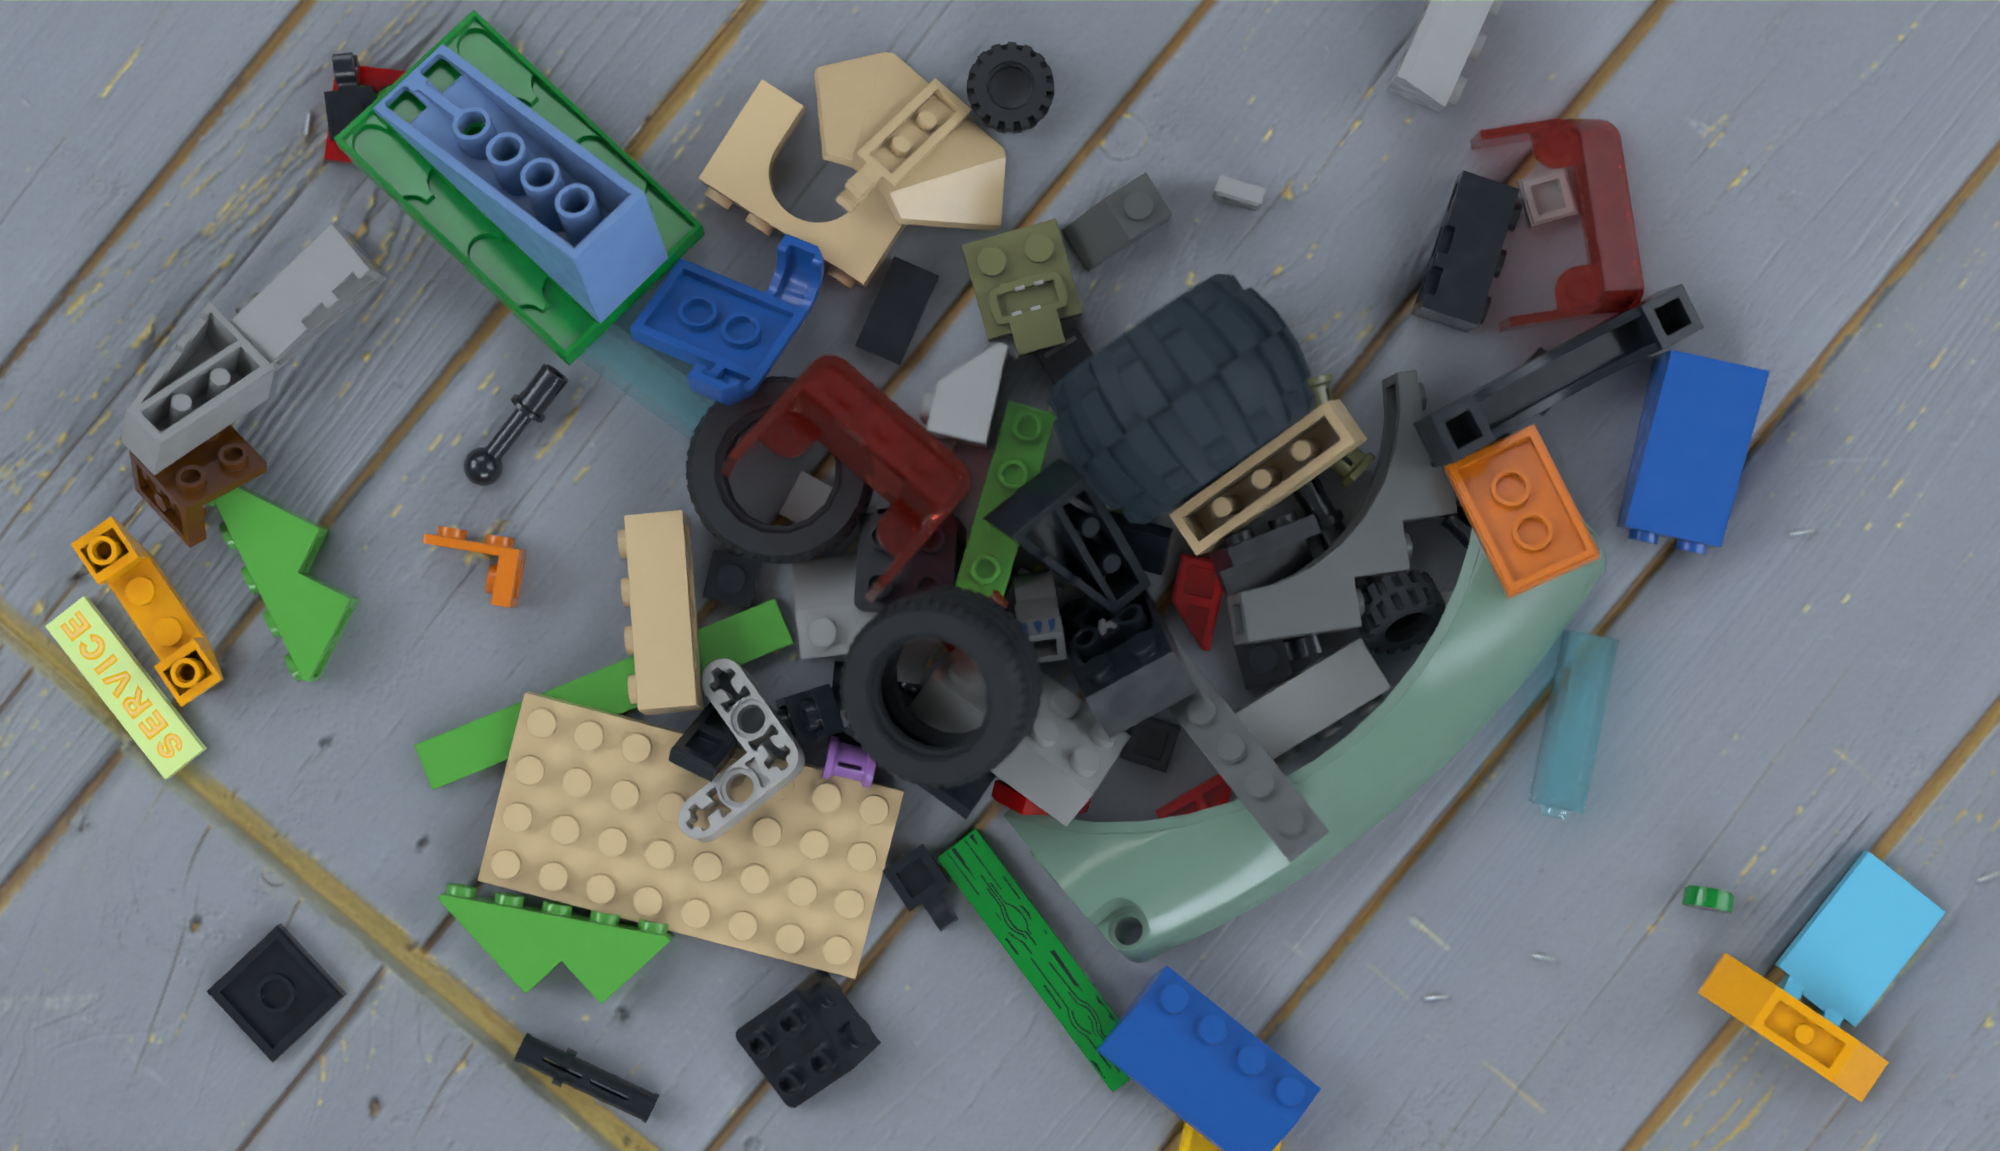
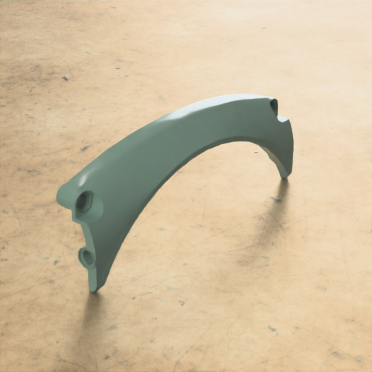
M1506 432L1505 434H1503V435H1501L1500 437H1498V438L1496 439V441L1499 440V439H1502V438H1504V437H1506V436H1508V435H1510V434H1509L1508 432ZM1584 521L1600 553L1599 559L1508 600L1473 528L1471 529L1469 545L1456 587L1437 628L1414 665L1385 701L1356 729L1316 760L1287 776V779L1330 831L1291 863L1240 799L1186 815L1146 821L1094 822L1073 819L1066 827L1052 816L1021 815L1012 809L1008 810L1004 817L1030 848V853L1057 885L1062 887L1108 942L1129 961L1135 963L1147 962L1246 913L1316 870L1387 817L1442 769L1494 717L1525 682L1578 611L1598 579L1605 572L1607 566V557L1596 532ZM1141 926L1143 933L1138 942L1132 945H1125L1127 933L1131 929Z

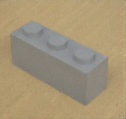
M1355 637L1234 710V713L1275 764L1280 766L1302 752L1298 746L1301 742L1313 735L1316 736L1318 741H1321L1343 728L1344 726L1340 719L1357 709L1360 716L1377 708L1385 701L1382 693L1391 689V686L1361 637Z

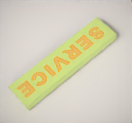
M88 596L80 598L45 626L164 779L171 778L207 749Z

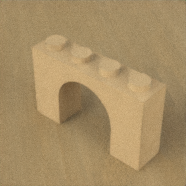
M762 79L698 179L702 184L708 187L703 195L726 210H729L732 204L740 207L749 213L745 222L768 237L775 230L783 236L789 234L818 246L823 261L831 266L827 275L849 289H852L855 283L867 288L906 225L897 224L883 193L876 187L851 213L848 212L842 217L828 222L815 223L798 219L779 204L773 189L774 166L780 152L806 114V110L802 104Z

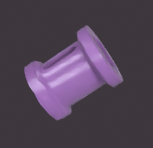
M831 735L825 754L822 778L829 780L832 775L861 781L862 787L870 788L877 761L872 760L869 757L870 754L867 751L864 752L861 746L839 742L838 736Z

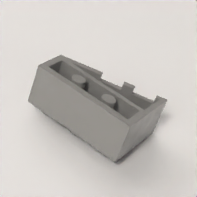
M330 224L292 262L281 268L260 293H253L244 299L235 308L237 315L230 323L275 368L274 371H278L388 277L351 233Z
M209 301L201 311L200 318L188 334L184 333L178 341L172 355L162 367L159 366L127 408L121 441L153 475H156L268 400L275 368Z

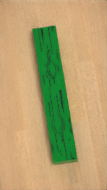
M975 828L937 857L938 861L1113 1093L1131 1078L1096 1050L1118 1022V1016L977 828Z

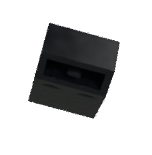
M1148 588L1115 615L1087 596L1072 600L1059 609L1065 650L1085 701L1109 738L1197 692L1187 666Z

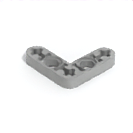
M726 658L717 659L709 663L702 674L701 685L704 693L747 754L687 799L681 806L678 814V823L681 830L688 837L701 842H711L722 836L796 779L805 765V754L801 746L747 670L740 664ZM724 671L729 675H736L732 678L731 684L736 692L744 698L736 702L728 692L723 689L716 690L721 684L718 677L721 672ZM752 707H759L765 714L764 725L758 732L748 734L741 726L742 716L746 710ZM771 739L774 745L782 751L787 752L790 750L791 753L786 757V762L788 763L786 769L783 770L777 766H770L776 759L769 747L762 744L763 742ZM747 775L754 784L753 793L748 800L735 802L730 795L731 783L735 778ZM715 794H718L721 802L731 809L728 815L726 811L719 808L708 817V822L711 826L707 830L699 826H693L698 820L695 812L699 808L709 812L720 804L713 798Z

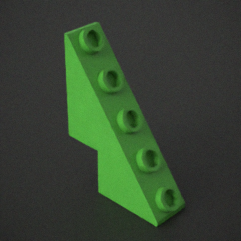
M1008 401L955 586L962 587L963 590L968 588L973 589L975 593L980 592L985 595V598L990 597L994 599L998 605H1002L1019 545L983 518L1040 473L1052 432L1053 422L1056 418L1055 413Z
M241 485L209 502L208 505L210 507L217 506L224 520V523L219 525L221 534L231 550L238 549L246 565L241 568L242 576L253 594L260 593L268 609L263 612L266 625L275 638L282 637L289 651V654L285 655L284 658L290 673L296 681L302 679L307 682L319 681L359 598L308 573L329 531L328 528Z
M448 883L446 892L437 897L525 994L536 986L560 962H563L602 1004L675 936L671 931L667 930L668 923L651 922L642 918L639 919L638 925L619 921L620 914H608L593 909L590 916L571 913L573 905L551 900H544L543 907L523 904L525 896L509 892L496 891L495 898L476 895V887L460 883Z

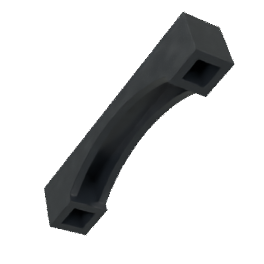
M1683 284L1660 290L1414 422L1413 425L1435 467L1455 463L1496 441L1501 435L1560 401L1629 365L1668 348L1705 327Z

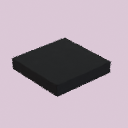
M282 924L277 925L206 991L272 1062L280 1058L347 995Z

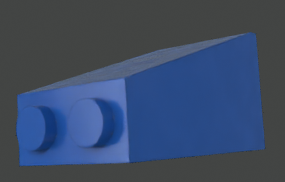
M1669 350L1653 357L1616 526L1629 530L1628 539L1657 544L1659 536L1677 540L1676 549L1705 555L1706 547L1715 548L1722 546L1767 384L1768 370L1676 350Z

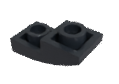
M830 683L775 700L778 707L777 714L799 745L845 731Z

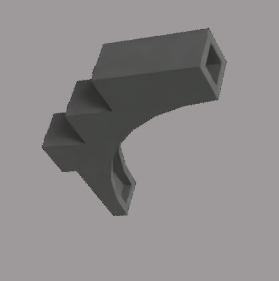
M1416 370L1397 372L1382 380L1384 424L1380 455L1369 489L1350 523L1323 553L1298 572L1269 586L1240 592L1227 597L1234 646L1346 631L1362 626L1361 616L1365 612V603L1361 590L1356 588L1355 580L1393 575L1398 571L1409 570V561L1413 556V546L1410 535L1404 532L1403 524L1443 519L1458 513L1457 505L1460 501L1443 469L1444 465L1432 467L1431 458L1413 425L1414 422L1424 418L1423 411L1426 409L1427 404L1426 391L1423 384L1418 382Z

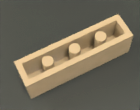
M1340 399L1326 401L1173 511L1169 516L1196 556L1211 552L1225 542L1224 538L1237 534L1368 439Z
M683 510L624 515L625 529L618 530L617 538L620 558H627L628 577L621 579V595L624 607L631 608L632 626H625L624 629L627 655H634L635 674L628 675L630 703L637 704L638 711L644 715L704 710L690 517Z

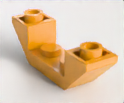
M109 517L71 543V546L97 584L110 586L160 660L159 663L154 665V668L181 707L224 679L210 641L154 557L115 517Z
M1725 952L1697 992L1861 1103L1889 1063L1859 1040Z

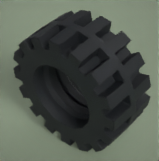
M1016 42L993 45L988 51H983L971 66L967 80L968 101L975 116L988 128L991 127L997 130V132L1004 134L1005 132H1013V134L1022 133L1023 130L1035 127L1041 119H1044L1052 105L1054 79L1051 68L1046 63L1045 58L1028 45L1024 44L1022 46L1016 44ZM1003 69H1018L1025 73L1031 82L1032 90L1030 97L1019 107H1002L994 101L990 94L991 80L996 73Z
M1412 569L1407 574L1405 570L1398 571L1394 577L1390 578L1387 575L1381 578L1382 582L1379 584L1373 582L1367 587L1368 592L1362 593L1365 612L1361 616L1362 626L1358 627L1371 651L1374 650L1378 654L1386 651L1387 655L1395 654L1397 649H1401L1404 652L1410 649V645L1415 643L1420 645L1425 642L1424 638L1426 636H1432L1446 609V605L1433 579L1427 572L1423 571L1420 573L1419 570Z

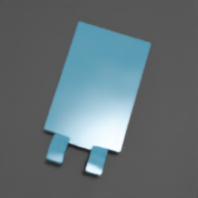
M1864 850L1775 963V966L1785 973V976L1777 986L1798 1000L1803 995L1820 1009L1817 1012L1839 1028L1843 1020L1856 1028L1946 912L1871 852Z

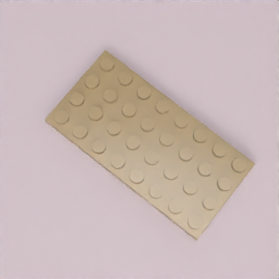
M531 691L525 692L477 881L588 910L593 909L608 914H620V918L638 923L640 918L651 922L668 923L667 930L856 979L883 875L882 871L885 868L905 789L872 781L870 788L862 787L861 781L833 775L829 780L822 778V767L805 763L802 772L796 779L726 833L711 842H701L688 837L681 830L678 823V814L686 800L710 781L668 761L671 748L684 734V731ZM736 745L735 754L718 775L747 754L742 746ZM774 755L776 760L770 766H777L783 770L786 769L788 766L786 758ZM747 775L735 778L731 783L730 795L735 802H744L751 797L754 790L752 779ZM715 794L713 798L720 804L709 812L699 808L695 812L698 820L693 826H699L707 830L711 826L708 822V817L719 808L726 811L728 815L731 809L721 802L718 794Z

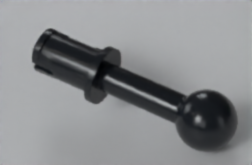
M543 364L520 395H513L511 401L517 408L486 447L472 450L466 456L464 472L472 483L479 486H487L496 482L503 470L501 459L533 419L539 423L545 420L543 413L568 383V379L559 370L549 364Z

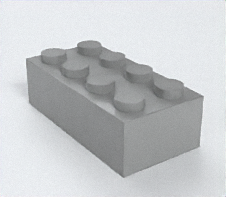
M953 646L908 708L925 724L943 732L966 733L981 727L987 710L986 684L977 664L959 647ZM1041 671L1040 675L1043 679L1041 687L1043 692L1040 697L1041 706L1038 709L1039 713L1034 720L1033 727L1015 750L991 772L1067 827L1094 794L1131 736L1123 731L1109 738L1087 703Z

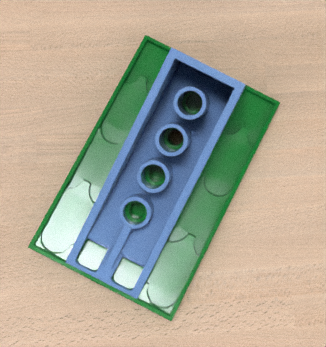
M475 10L469 13L334 138L338 147L351 159L352 163L397 203L398 207L464 265L466 270L511 310L513 315L569 366L621 314H624L655 281L657 282L689 248L691 249L705 235L703 226Z

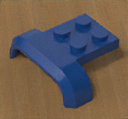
M786 234L777 247L775 273L765 293L680 258L630 327L632 340L694 365L687 376L690 389L726 406H733L751 397L757 391L812 310L819 295L824 276V261L820 249L816 245Z

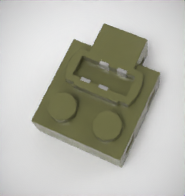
M1056 218L962 245L989 342L1012 335L1018 358L1066 344L1060 322L1082 316L1083 312Z

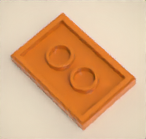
M1535 424L1488 444L1455 463L1444 465L1443 469L1508 600L1599 559L1600 553Z

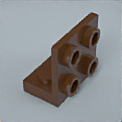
M231 425L156 475H153L129 450L135 490L190 548L207 539L204 518L208 514L206 504L267 472L266 461Z

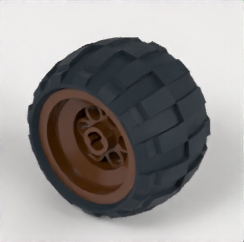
M1216 274L1164 305L1074 368L1052 387L1048 404L1057 416L1053 426L1064 454L1074 469H1078L1077 472L1086 478L1091 489L1112 511L1120 509L1129 523L1147 524L1312 412L1316 394L1307 383L1311 373L1300 344L1277 310L1252 287L1243 289L1234 275Z

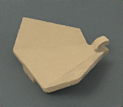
M882 52L816 68L814 79L823 160L849 166L857 171L844 186L846 189L836 198L835 201L851 213L876 187L883 193L897 224L998 231L1002 221L1006 163L1005 150L967 117L972 111L968 105L936 78L928 83L894 53Z

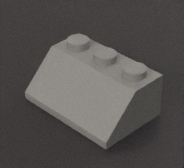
M1427 0L1386 90L1439 114L1445 108L1447 102L1455 106L1467 82V78L1460 76L1467 58L1476 61L1488 34L1480 31L1487 14L1496 17L1504 0Z
M1002 343L993 345L938 380L935 392L925 391L919 419L923 422L922 424L927 425L926 431L931 437L988 449L1009 356L1008 345Z
M858 554L792 563L795 614L801 660L847 654L850 644L854 641V637L869 620L878 614L876 612H862L854 604ZM940 639L936 640V643L945 642Z

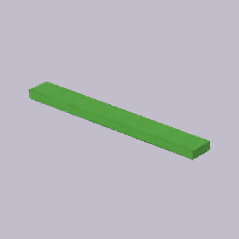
M776 598L698 629L701 676L709 663L717 659L726 658L742 665L794 643ZM634 656L541 694L615 714L624 713L637 707V704L630 703L628 694V675L635 674ZM522 701L415 744V749L432 790L508 760Z

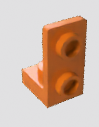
M439 525L437 535L424 533L422 543L499 556L498 564H491L489 567L485 591L492 594L491 605L508 608L517 607L527 550L514 548L515 538L486 534L485 543L466 540L468 530Z

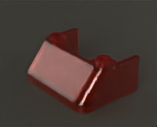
M1557 118L1480 130L1470 140L1471 150L1531 141L1533 155L1541 165L1550 169L1573 167L1588 262L1586 265L1569 268L1559 276L1554 289L1556 310L1508 317L1499 322L1500 332L1614 315L1639 303L1644 294V281L1622 141L1617 128L1609 121L1603 119Z
M823 355L815 359L732 450L721 472L729 478L760 442L774 454L783 458H795L802 455L816 440L832 452L891 504L878 521L876 534L882 548L896 560L864 596L873 603L965 497L971 485V476L962 460L847 360L837 355Z

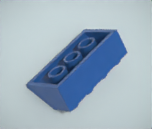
M1167 965L1149 978L1096 1050L1221 1151H1272L1293 1129L1321 1090L1319 1086Z

